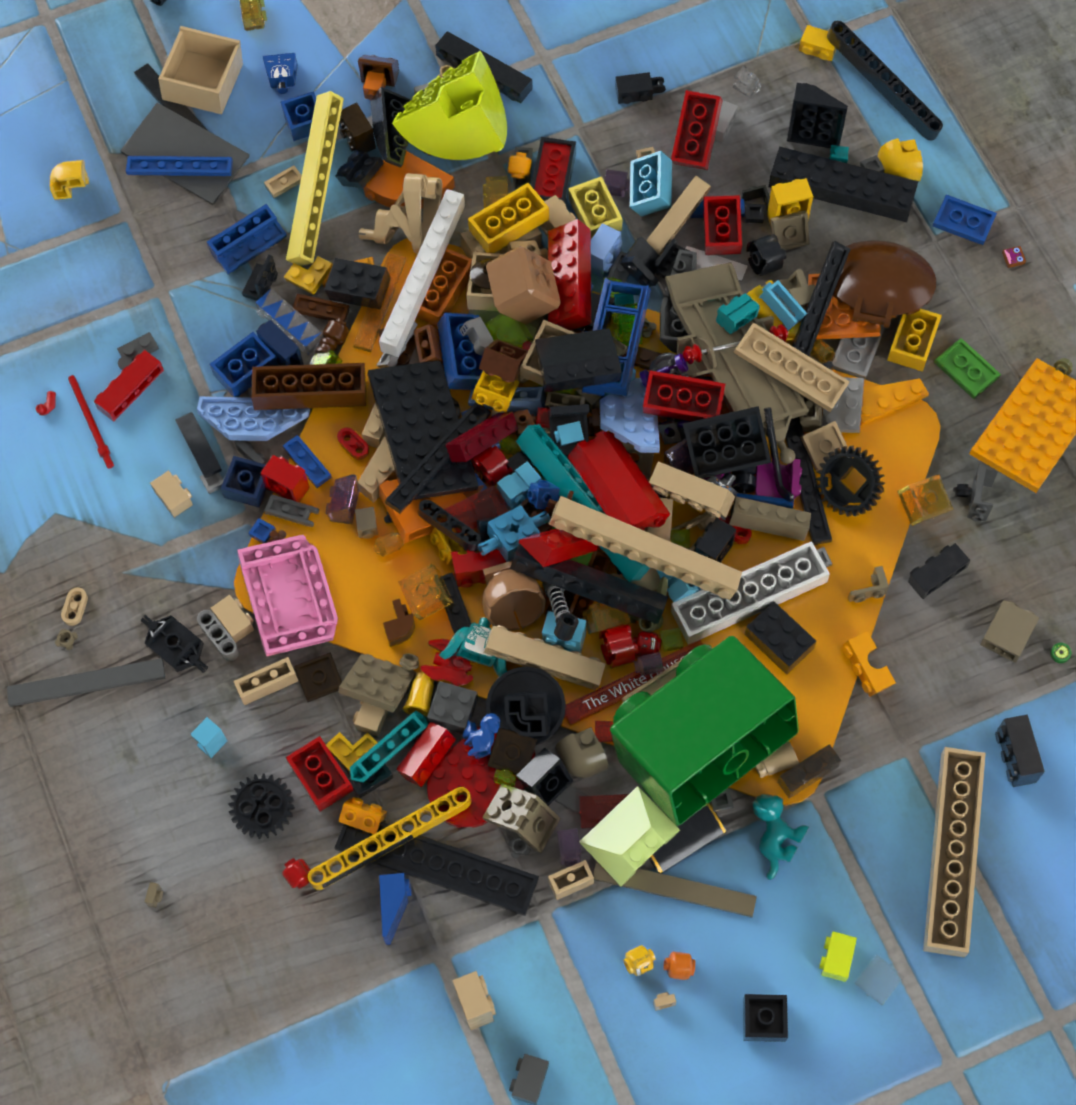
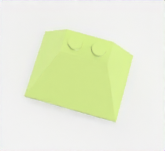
M637 786L586 834L579 843L622 887L636 873V870L664 844L666 845L680 829Z

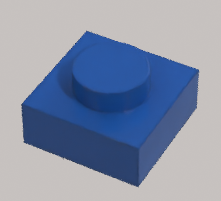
M258 518L248 534L264 544L270 539L269 533L276 529L273 525Z

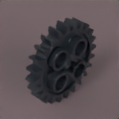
M263 773L261 779H259L254 774V780L252 781L249 777H246V784L241 781L239 782L242 787L241 789L234 788L237 795H230L234 801L228 803L229 807L233 808L229 811L230 816H234L231 819L232 822L237 823L236 828L238 830L242 828L244 835L249 831L250 838L255 833L258 839H261L262 834L269 838V832L276 836V829L279 828L283 831L282 824L289 825V821L286 818L293 817V814L289 811L295 809L294 805L289 804L294 801V798L289 796L292 793L291 790H285L287 784H281L280 778L274 781L273 775H270L267 779ZM258 789L264 790L261 796H254ZM279 799L280 804L278 806H271L273 800ZM259 804H260V805L265 804V807H264V808H263V807L258 808V805H259ZM246 806H252V810L249 813H243V809ZM261 817H269L266 823H259Z

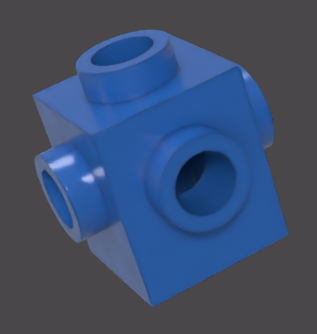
M546 480L531 483L528 490V501L535 505L537 509H546L550 499L558 502L560 488Z

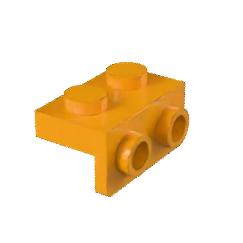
M355 797L344 802L339 817L340 823L372 834L378 832L379 825L386 818L387 811L382 810V807L376 804H365L362 799Z

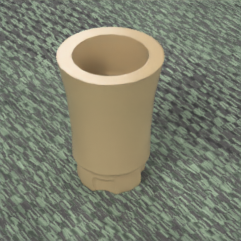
M788 741L755 768L759 777L762 778L800 765L796 753Z

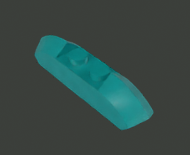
M414 711L350 767L351 780L364 782L426 729L429 725L426 716L418 711Z

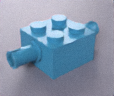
M520 505L488 522L487 534L491 539L478 544V549L482 552L483 556L498 549L506 562L512 561L519 546V540L539 534L540 532L537 528L549 523L550 516L546 511H543L531 518Z

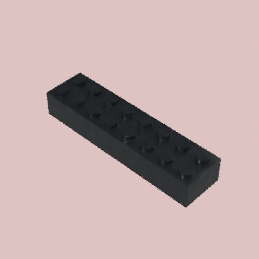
M779 146L768 187L771 188L778 183L792 182L795 179L807 178L813 199L907 222L919 181Z

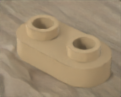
M73 588L67 594L61 617L65 624L69 626L77 625L82 619L88 601V596L82 588ZM81 597L80 601H75L76 598ZM75 615V618L70 619V616Z

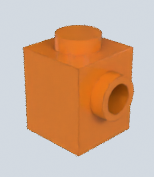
M367 72L363 91L365 99L371 100L380 87H386L384 73Z

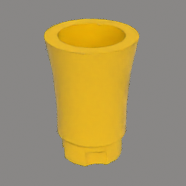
M424 672L416 673L409 696L403 707L404 712L409 715L414 711H418L426 717L428 716L434 680Z

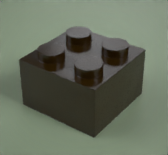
M358 103L342 109L339 122L341 129L339 131L342 138L347 139L350 151L370 152L376 149L373 128Z

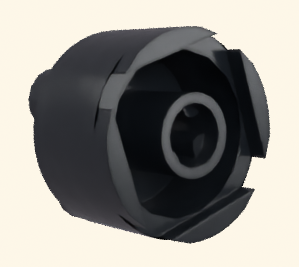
M775 234L758 238L747 244L746 252H750L748 262L755 274L763 276L782 269L784 259H786V252L783 248L781 249Z

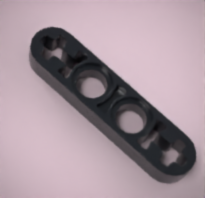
M423 500L419 503L418 515L465 549L469 551L478 549L481 537L477 532L434 502ZM442 517L447 521L442 523L437 521V518ZM459 528L462 532L455 533L452 529Z

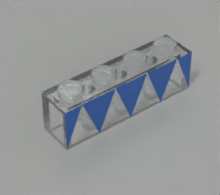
M272 289L255 302L257 314L262 319L271 320L299 347L300 352L304 351L309 355L320 345L319 342L323 338L322 332Z

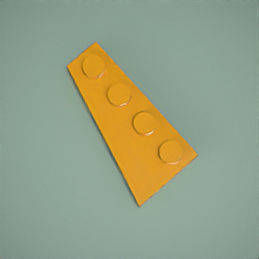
M921 379L864 388L861 425L928 397L929 392Z

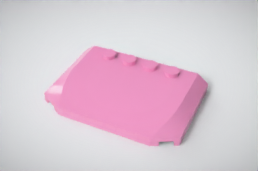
M304 535L237 550L266 657L333 641L338 621L337 613L318 549L311 545Z

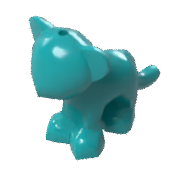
M761 794L755 798L752 806L754 814L766 822V830L760 839L759 849L770 862V870L766 877L768 880H772L778 872V861L785 860L790 862L798 848L793 844L783 848L781 845L785 839L789 838L801 843L809 827L806 825H801L796 829L789 827L780 818L784 809L783 799L779 796Z

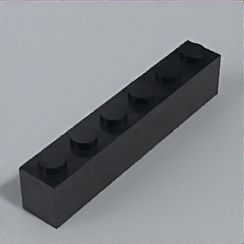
M448 31L435 45L436 56L442 61H447L454 68L462 64V60L481 51L493 74L499 92L505 94L513 101L522 103L533 89L532 78Z

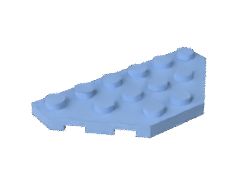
M636 378L630 382L627 396L611 394L600 399V429L605 432L611 431L615 434V438L625 444L629 442L640 453H659L658 416L643 413L646 388L641 378Z
M200 396L197 406V413L228 440L268 441L308 418L310 408L254 410L252 398Z

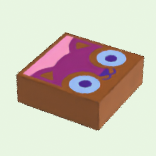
M1021 246L1003 250L1002 254L1008 268L1026 263Z

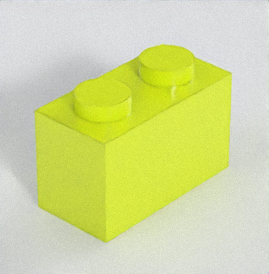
M832 931L830 937L826 936L824 949H827L825 957H821L819 969H822V976L843 982L847 981L856 945V937Z

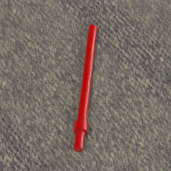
M74 375L69 376L70 385L98 446L97 451L100 457L103 458L108 469L113 468L114 464L110 457L111 452L102 439Z

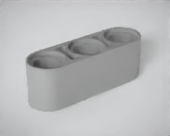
M210 610L201 611L197 616V621L202 631L226 661L236 660L239 656V650L235 641ZM211 619L208 624H203L204 620ZM217 633H223L221 637L214 638ZM233 647V650L231 652H225L227 648Z

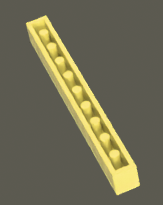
M332 91L317 95L288 245L286 260L299 266L314 262L344 98Z

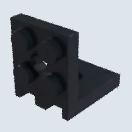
M589 404L550 407L548 411L550 438L564 455H569L577 443L561 446L560 442L556 443L554 432L557 431V426L580 421L584 440L588 442L587 415L589 413Z

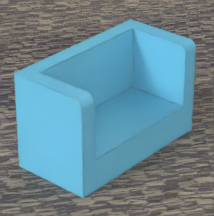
M208 717L191 733V736L199 742L197 746L210 758L227 742L222 730Z

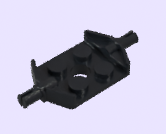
M147 615L142 617L141 622L149 628L145 639L146 647L153 650L171 665L176 672L193 666L197 667L202 673L208 669V666L200 660L204 646L203 641L172 615L157 621H152ZM170 638H178L177 644L173 646L168 645Z

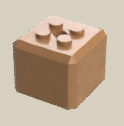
M518 246L487 263L486 269L494 304L499 313L526 325L559 307L560 297L551 261L522 246Z

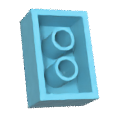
M662 151L632 160L630 164V208L642 217L672 207V160Z

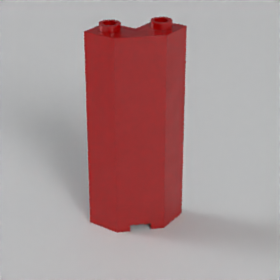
M600 431L595 434L596 438L588 442L583 440L577 443L568 455V458L606 515L641 530H644L646 527L659 528L665 524L666 519L670 516V512L621 441L614 437V433Z

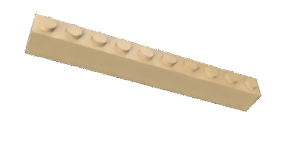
M560 496L555 505L549 525L559 530H564L575 537L590 541L594 545L607 548L611 552L619 553L630 560L638 561L649 568L662 571L666 575L681 579L685 583L693 584L702 590L717 594L721 598L730 600L737 592L742 572L563 496Z

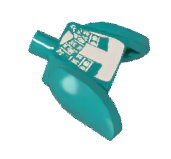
M485 617L480 618L479 624L472 623L470 627L459 629L453 635L447 647L439 654L444 660L456 653V656H461L464 659L488 667L493 665L498 677L507 672L506 660L483 653L491 630V623Z

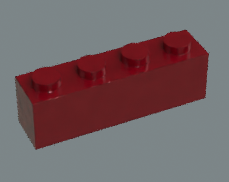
M498 412L445 444L452 462H467L519 428L513 412Z

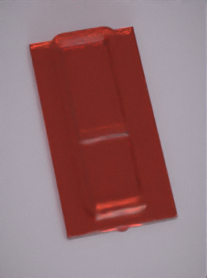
M495 485L444 509L473 530L477 528L476 520L501 516L509 512L501 493ZM454 528L456 533L462 532L459 528Z
M629 794L579 796L581 829L594 828Z

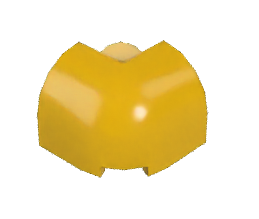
M899 138L881 146L878 158L885 169L884 173L915 181L921 180L923 172L921 151L917 148L915 139L900 142Z
M84 160L62 162L51 170L50 191L54 200L72 198V188L85 187V184H89Z

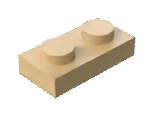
M293 165L265 181L264 185L272 197L276 198L299 185L302 175Z

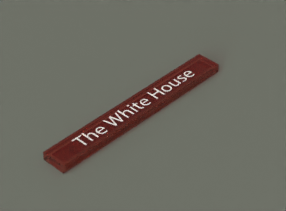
M698 640L566 704V720L571 726L622 701L621 699L683 659L691 650L703 645L701 640Z

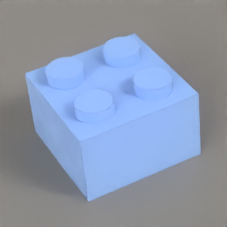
M603 223L591 239V273L601 278L610 272L613 262L622 251L621 232Z

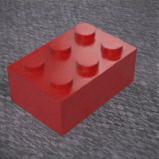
M740 195L705 196L703 199L705 255L741 254Z
M320 736L286 757L288 764L319 812L354 791L352 784Z

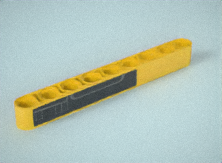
M458 787L314 867L308 873V880L311 886L316 890H322L464 811L471 804L470 792L464 787ZM459 795H465L467 797V799L464 802H458L456 800ZM441 805L449 806L446 812L439 811ZM424 815L431 816V820L428 822L421 821V818ZM408 824L414 826L410 832L403 831V828ZM390 834L396 836L392 842L385 841V838ZM372 844L378 846L375 852L367 851L368 847ZM354 854L360 856L357 862L349 861L350 857ZM334 865H341L342 867L339 872L334 873L331 871ZM316 875H323L321 882H313Z

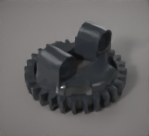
M843 446L841 449L836 448L835 453L833 451L829 452V457L823 458L825 463L819 464L823 469L816 471L821 474V477L816 478V480L820 481V484L816 487L822 490L818 495H824L822 502L828 501V508L834 506L833 512L839 510V515L846 513V516H851L852 514L853 516H858L859 513L865 514L866 510H872L871 505H877L875 500L881 499L880 494L884 492L882 485L885 482L880 481V478L885 475L879 474V471L883 468L876 467L879 461H872L874 455L867 456L868 450H864L861 453V447L855 449L854 446H849L848 448ZM854 468L866 479L865 483L855 494L841 482ZM830 473L832 477L831 490L826 489V487H829L828 477H825V474ZM849 503H861V504L858 505V506H857V505H848Z

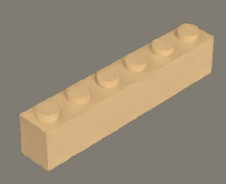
M504 626L492 627L483 652L524 667L541 669L551 676L592 690H596L600 685L605 663H602L598 658H587L582 656L580 652L564 650L560 645H549L542 639L528 638L524 633L508 631Z

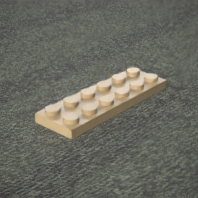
M755 323L751 325L734 351L739 357L831 412L850 382Z

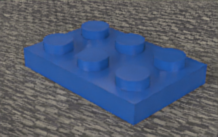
M945 195L933 222V227L984 245L997 213Z

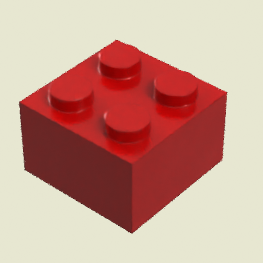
M272 455L261 471L266 489L283 498L300 503L310 488L305 470L298 465L293 466L289 464V461L284 457L280 456L278 458Z

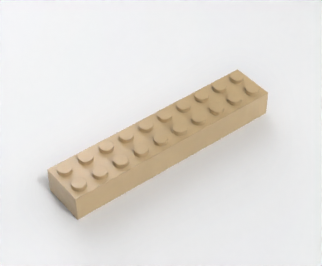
M945 747L941 753L923 951L964 958L969 953L986 755L983 752Z

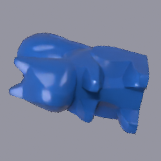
M496 714L485 715L481 720L479 730L475 722L467 721V726L463 732V738L466 740L464 745L473 747L468 752V756L474 755L476 759L491 755V746L495 738L494 733H497L500 727V718Z

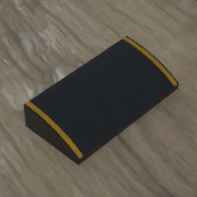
M709 802L688 820L677 826L680 831L666 845L664 844L649 860L656 871L662 874L726 833L727 830L718 814L713 812L711 803Z

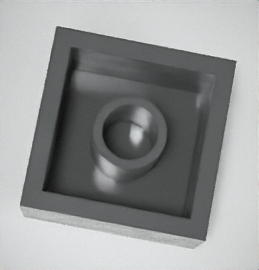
M439 681L427 716L428 723L433 722L447 730L463 734L467 721L472 720L478 701L477 692Z

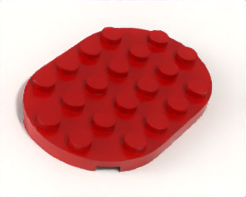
M463 738L444 755L429 776L427 794L431 803L458 787L466 788L471 796L470 806L444 822L458 828H475L488 823L482 817L502 783L523 791L525 788L515 774L487 766L490 755L476 759L474 755L468 756V752L473 747L465 746L464 742L466 740ZM534 750L532 759L536 756L535 750ZM459 795L456 800L458 802H464L467 799V797L465 795ZM441 805L439 807L441 812H446L449 809L448 805Z

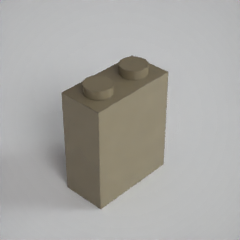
M1003 600L980 645L1016 663L1039 617L1032 611L1019 608L1014 602Z

